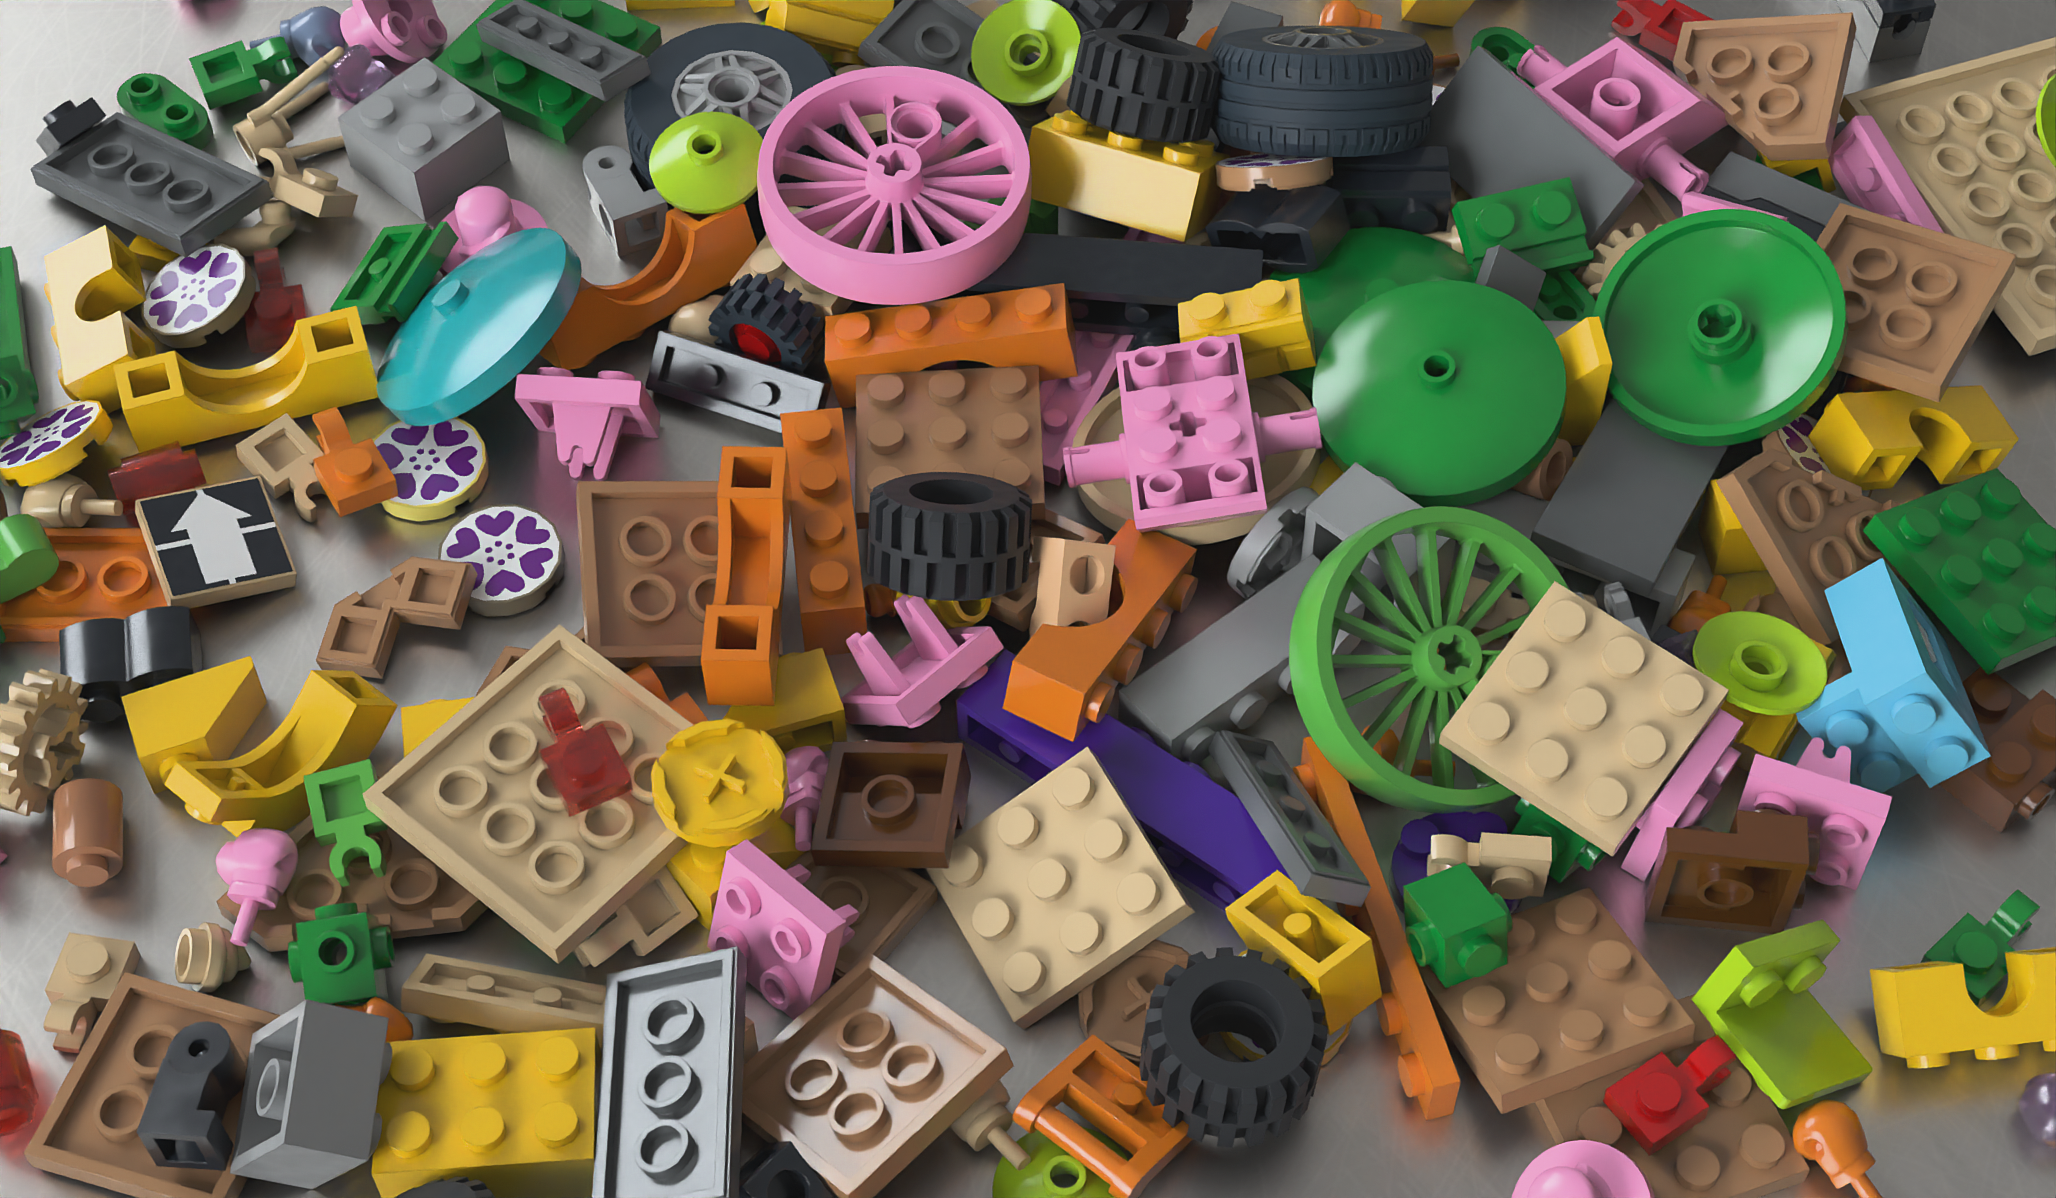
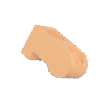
M1034 536L1032 562H1039L1040 567L1036 607L1030 621V639L1043 623L1063 627H1081L1096 624L1107 619L1116 545Z

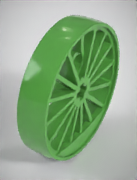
M1435 506L1399 512L1371 523L1350 535L1323 559L1309 578L1295 610L1289 642V666L1292 688L1303 722L1321 753L1344 778L1361 791L1379 801L1401 809L1425 813H1456L1473 810L1501 802L1516 794L1470 763V768L1477 781V788L1454 789L1452 752L1439 744L1442 730L1503 651L1481 650L1480 646L1520 628L1554 581L1569 590L1561 574L1548 557L1522 533L1494 517L1464 508ZM1401 534H1413L1415 536L1420 602L1392 542V536ZM1436 535L1456 540L1460 544L1442 606ZM1371 549L1374 551L1400 611L1361 572V568ZM1479 551L1497 564L1500 572L1457 622ZM1513 581L1530 606L1529 612L1475 637L1470 631ZM1351 592L1391 632L1344 612ZM1340 629L1397 655H1332L1338 630ZM1333 668H1400L1401 672L1341 699ZM1406 681L1403 688L1366 732L1361 735L1346 709ZM1412 701L1392 766L1373 747ZM1427 718L1429 723L1433 785L1410 777Z

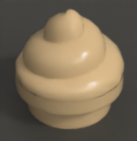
M203 922L198 929L184 928L180 934L175 954L176 979L178 983L191 984L196 992H213L222 983L232 981L237 971L247 969L251 965L250 956L245 947L230 942L232 934L226 928H221L216 923Z

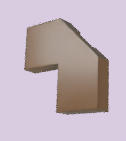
M412 556L392 568L390 571L393 575L363 594L359 595L355 591L339 601L333 607L316 658L317 664L322 670L354 671L359 676L382 679L401 622L460 630L478 575L472 563Z

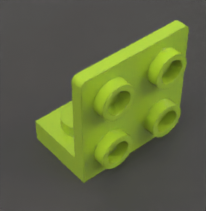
M1823 919L1735 945L1691 999L1710 1022L1711 1028L1716 1035L1727 1043L1752 1074L1758 1087L1781 1109H1787L1862 1082L1873 1071L1869 1062L1808 990L1809 987L1824 975L1827 967L1823 961L1841 941Z

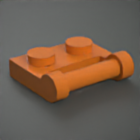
M1093 1034L1025 1094L1017 1105L1012 1120L1031 1134L1038 1130L1110 1184L1109 1194L1115 1198H1138L1149 1181L1193 1140L1187 1137L1189 1124L1182 1120L1173 1128L1162 1118L1165 1104L1152 1106L1146 1095L1148 1081H1141L1140 1068ZM1063 1102L1134 1156L1128 1161L1055 1107Z

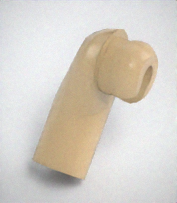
M277 198L271 199L259 208L262 217L261 221L252 227L229 228L215 237L213 242L214 244H224L235 248L242 256L265 255L294 232L296 218L291 216V205Z

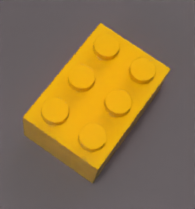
M1066 110L1062 113H1056L1054 117L1032 126L1028 145L1032 171L1031 199L1185 242L1206 228L1207 224L1216 215L1222 190L1220 186H1217L1216 162L1227 159L1230 155L1213 151L1215 144L1206 139L1188 143L1146 140L1101 128L1082 119L1072 110Z
M595 1028L387 1042L392 1047V1060L386 1079L379 1085L375 1113L381 1115L382 1131L372 1159V1176L381 1198H395L407 1190L420 1187L428 1182L439 1179L446 1181L454 1177H468L469 1181L478 1179L485 1183L495 1198L592 1197L602 1056Z

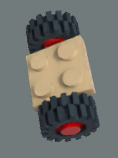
M818 205L801 207L788 206L787 208L790 210L792 214H795ZM889 220L874 253L891 254L893 251L892 220ZM901 220V221H902V234H903V227H904V224H906V222H905L904 220ZM838 223L813 232L823 236ZM869 225L844 246L857 250ZM766 234L731 280L730 290L709 317L708 321L711 322V325L708 328L710 335L719 337L714 341V344L804 373L824 345L825 332L821 330L825 326V316L844 314L853 300L829 293L799 276L777 254Z

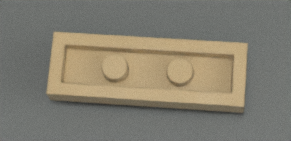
M426 953L401 987V1011L427 1016L430 1020L439 1023L461 1022L493 1028L501 1034L595 1028L600 1048H602L606 986Z

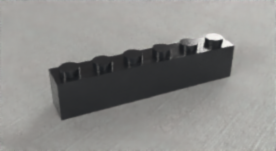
M904 224L902 234L903 252L923 251L907 224ZM928 226L940 246L952 243L951 240ZM1023 233L1013 253L990 276L964 291L938 300L1064 283L1075 331L1136 335L1145 328L1163 327L1172 330L1180 337L1178 303L1191 301L1204 293L1224 294L1252 288L1262 280L1263 250Z

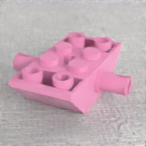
M1618 37L1569 67L1548 53L1542 45H1535L1534 51L1529 49L1522 56L1517 66V74L1535 86L1533 90L1639 181L1652 177L1675 195L1681 203L1684 193L1693 191L1701 194L1709 180L1708 173L1700 170L1683 157L1682 154L1727 126L1725 113L1659 61Z
M1238 333L1220 337L1209 336L1195 341L1158 347L1147 346L1133 351L1116 353L1125 433L1119 434V440L1073 448L1063 447L1069 488H1075L1077 485L1125 478L1126 483L1131 485L1136 530L1143 533L1267 513L1260 463L1266 462L1265 456L1311 448L1321 449L1322 442L1316 407L1305 411L1259 418L1258 412L1251 411Z

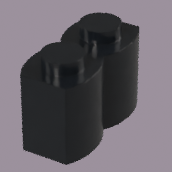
M1255 184V189H1251V191H1236L1206 226L1211 246L1263 250L1262 267L1268 265L1276 270L1287 273H1307L1317 269L1351 229L1341 192L1323 185L1293 188L1289 191L1287 189L1277 190V187L1271 188L1267 184Z
M156 607L137 612L125 619H91L72 624L59 631L60 674L70 676L72 681L81 683L83 687L79 697L88 701V706L81 715L80 720L97 723L114 720L118 716L126 714L122 696L203 671L201 634L189 607Z

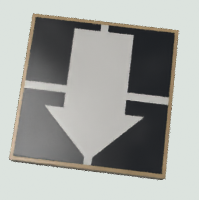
M260 476L135 500V514L168 606L195 608L296 586L297 573Z

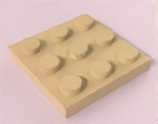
M1554 581L1442 730L1439 744L1613 857L1725 702L1729 689Z
M1088 746L953 840L949 868H926L1010 1017L1023 1030L1194 913L1191 905L1101 761Z

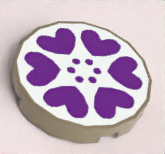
M224 244L204 245L188 257L179 255L166 264L149 283L145 292L146 301L141 303V318L154 336L163 344L173 348H188L202 345L207 342L203 336L212 333L216 329L220 334H223L231 329L248 310L256 291V279L251 274L252 268L237 249Z
M498 504L469 512L454 523L439 544L438 559L472 563L478 575L468 604L471 612L484 616H511L534 608L546 599L545 592L553 586L554 582L557 587L564 575L565 552L555 524L542 513L518 504Z

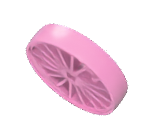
M908 66L872 67L843 73L812 86L794 98L776 116L765 134L760 149L757 171L758 200L764 228L773 248L781 259L803 279L829 293L859 302L882 305L916 304L938 300L964 291L990 276L1009 258L1017 247L1026 227L1031 205L1032 171L1028 146L1018 123L1010 112L986 91L961 78L931 69ZM885 114L887 144L877 147L858 117ZM942 120L958 125V127L942 139ZM836 124H843L863 156L824 130ZM975 138H980L988 145L952 158ZM803 145H809L833 162L796 152ZM1000 165L1005 166L1009 173L1005 175L972 176ZM782 174H788L808 179L811 181H815L803 183H778L780 176ZM1006 198L1002 206L975 199ZM818 205L792 214L787 208L788 206ZM957 219L980 224L982 226L974 231L973 229H971L970 227H968L967 225H965ZM889 220H892L894 254L874 253ZM901 220L906 222L923 251L903 252ZM838 223L823 236L813 232ZM869 225L857 250L844 246ZM928 226L951 240L952 243L940 246Z

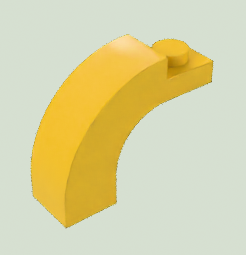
M311 670L289 714L275 732L262 744L250 752L230 760L176 762L164 785L186 802L185 809L191 816L207 824L222 825L236 837L243 831L254 828H269L283 832L303 821L311 814L303 776L366 760L379 742L398 705L354 671Z

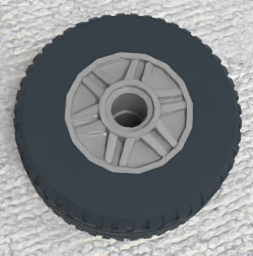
M746 22L718 23L693 29L669 40L648 57L647 62L651 74L629 87L625 94L624 118L634 174L643 192L655 188L649 169L650 154L658 137L676 121L701 112L729 113L747 121L764 139L771 123L786 105L812 86L836 76L831 64L824 59L820 52L794 34L768 25ZM836 124L824 130L845 144V127L843 124ZM803 145L796 152L825 161L829 160L809 145ZM705 150L699 154H708L713 150ZM782 174L780 176L778 183H803L812 181L788 174ZM757 190L748 200L743 202L753 233L765 230L760 213ZM667 202L668 211L675 208Z

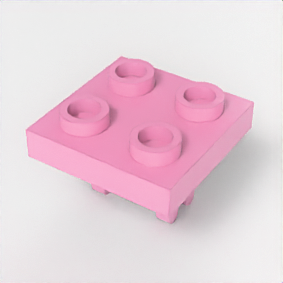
M542 367L537 369L536 375H517L516 401L538 431L555 432L558 459L563 465L569 466V474L576 481L583 478L586 465L594 466L593 474L597 481H605L607 479L620 436L659 438L661 415L642 381H635V376L621 371H601L598 373V378L574 377V373L566 369Z
M903 594L894 602V606L912 641L890 658L870 632L863 636L856 632L846 640L865 679L841 698L845 718L849 724L877 725L878 727L887 725L907 726L908 728L918 727L932 719L941 710L939 701L953 689L965 688L983 677L989 669L986 662L1000 652L1004 646L991 626L945 629L921 597L912 596L909 598L906 594Z
M1722 709L1718 710L1700 738L1691 747L1668 779L1669 782L1663 791L1658 793L1635 825L1640 831L1621 866L1622 869L1644 882L1655 866L1666 828L1694 826L1698 819L1702 820L1720 794L1723 788L1721 785L1741 756V753L1731 746L1743 725L1742 721Z
M1815 737L1810 741L1796 766L1755 754L1737 810L1772 809L1784 815L1808 817V833H1817L1820 841L1817 871L1815 875L1809 876L1822 884L1841 885L1857 890L1887 818L1892 797L1850 784L1851 750L1846 746H1840L1835 757L1827 758L1822 753L1824 741L1821 738Z
M746 839L726 853L707 947L712 951L738 946L747 958L746 980L758 989L773 1007L782 1010L795 1020L830 988L839 949L853 938L855 931L849 925L858 919L860 913L850 904L833 911L802 885L811 875V872L804 866L798 864L784 870Z

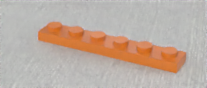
M1312 737L1303 738L1301 763L1293 767V772L1371 886L1362 907L1338 902L1336 904L1343 918L1351 916L1355 927L1372 940L1383 995L1376 1000L1377 1015L1386 1036L1395 1034L1402 1055L1398 1056V1070L1402 1086L1408 1097H1418L1426 1120L1451 1115L1454 1113L1461 1081L1411 948L1407 943L1406 935L1348 781L1324 757Z

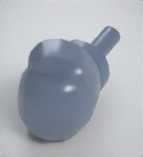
M327 6L312 7L291 19L281 21L279 35L250 41V49L261 45L268 39L284 37L291 53L289 58L300 57L307 65L311 66L333 48L340 46L344 49L346 41L340 28L341 16L337 11Z

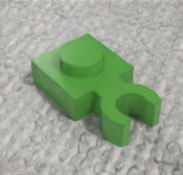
M367 759L303 776L315 838L321 847L337 843L331 851L329 865L342 887L350 885V877L347 871L348 865L354 858L359 856L369 858V863L377 878L385 876L387 870L385 856L378 844L369 837V834L387 830L388 826L367 809L363 793L378 781L376 769L372 761Z

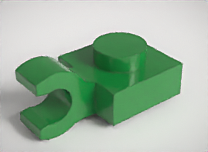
M284 37L268 39L261 45L246 50L243 41L240 40L189 58L209 110L262 92L259 80L284 84L299 76L291 57L287 58L291 56Z
M2016 890L2004 901L1985 926L1967 913L1924 954L1921 963L1944 961L1963 964L1968 995L1979 1008L2008 979L2005 952L2016 951L2011 946L2030 929L2032 923L2029 920L2039 911L2040 906L2020 890Z

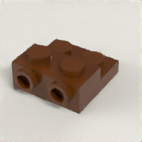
M1980 666L1962 684L1991 756L1938 785L1998 832L2002 833L2020 816H2023L2028 821L2033 819L2046 806L2054 794L2055 790L2052 786L2056 783V698L2042 689L2030 700L1995 672L1988 675Z
M876 740L833 742L810 848L815 866L949 868L955 829L963 828L971 782V772L964 744L945 743L935 740L924 743L880 742Z
M1772 809L1737 810L1729 833L1715 832L1704 826L1667 827L1645 895V922L1764 934L1782 932L1785 929L1791 911L1801 910L1803 907L1806 888L1805 875H1815L1817 871L1820 853L1819 835L1817 833H1808V817L1784 815Z

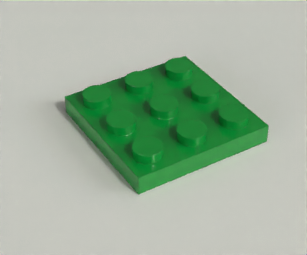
M495 0L432 63L499 109L501 115L566 144L605 101L483 42L476 24L514 1ZM525 0L644 55L646 59L662 44L660 26L600 0Z
M1998 468L1877 513L1863 529L1868 538L1988 675L2056 646V529L2047 524L2021 495L2019 488L2007 479Z

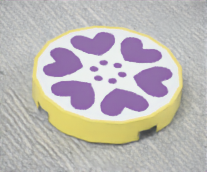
M458 417L427 426H412L398 420L389 424L373 439L374 444L396 479L398 496L380 503H382L385 511L398 518L426 521L442 519L457 512L455 506L462 504L468 498L471 503L481 494L489 476L488 455L485 443L475 427Z

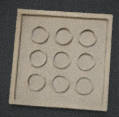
M559 624L363 793V797L368 810L559 964L688 843L669 830L656 811L652 795L651 771L656 758L658 763L660 756L666 751V744L676 733L693 726V724Z

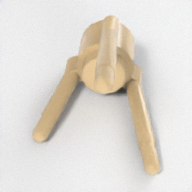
M337 46L264 105L247 113V119L233 126L234 133L241 147L254 165L258 166L268 160L259 156L261 148L284 149L295 160L345 147L343 136L331 137L290 148L286 145V143L294 139L286 120L330 90V85L327 82H321L288 104L286 103L344 55L342 47Z

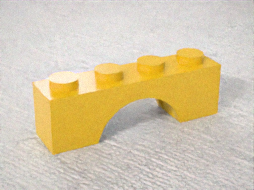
M357 306L296 320L290 339L277 353L260 363L244 368L217 370L201 367L187 361L175 350L113 365L122 410L140 457L266 426L286 413L294 419L333 407L338 408L379 397L376 388L378 382Z

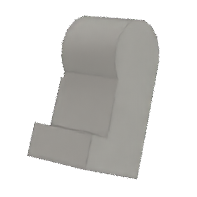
M606 145L590 151L584 157L582 163L584 176L588 183L587 194L589 203L618 257L661 243L665 231L666 212H668L667 201L660 196L655 188L645 192L642 191L635 179L631 155L626 149Z

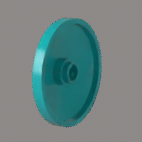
M530 228L498 239L459 264L415 306L406 322L401 324L393 336L378 369L376 388L380 401L402 422L412 426H427L452 419L482 403L518 375L543 349L571 308L578 292L582 273L581 261L574 249L554 230Z

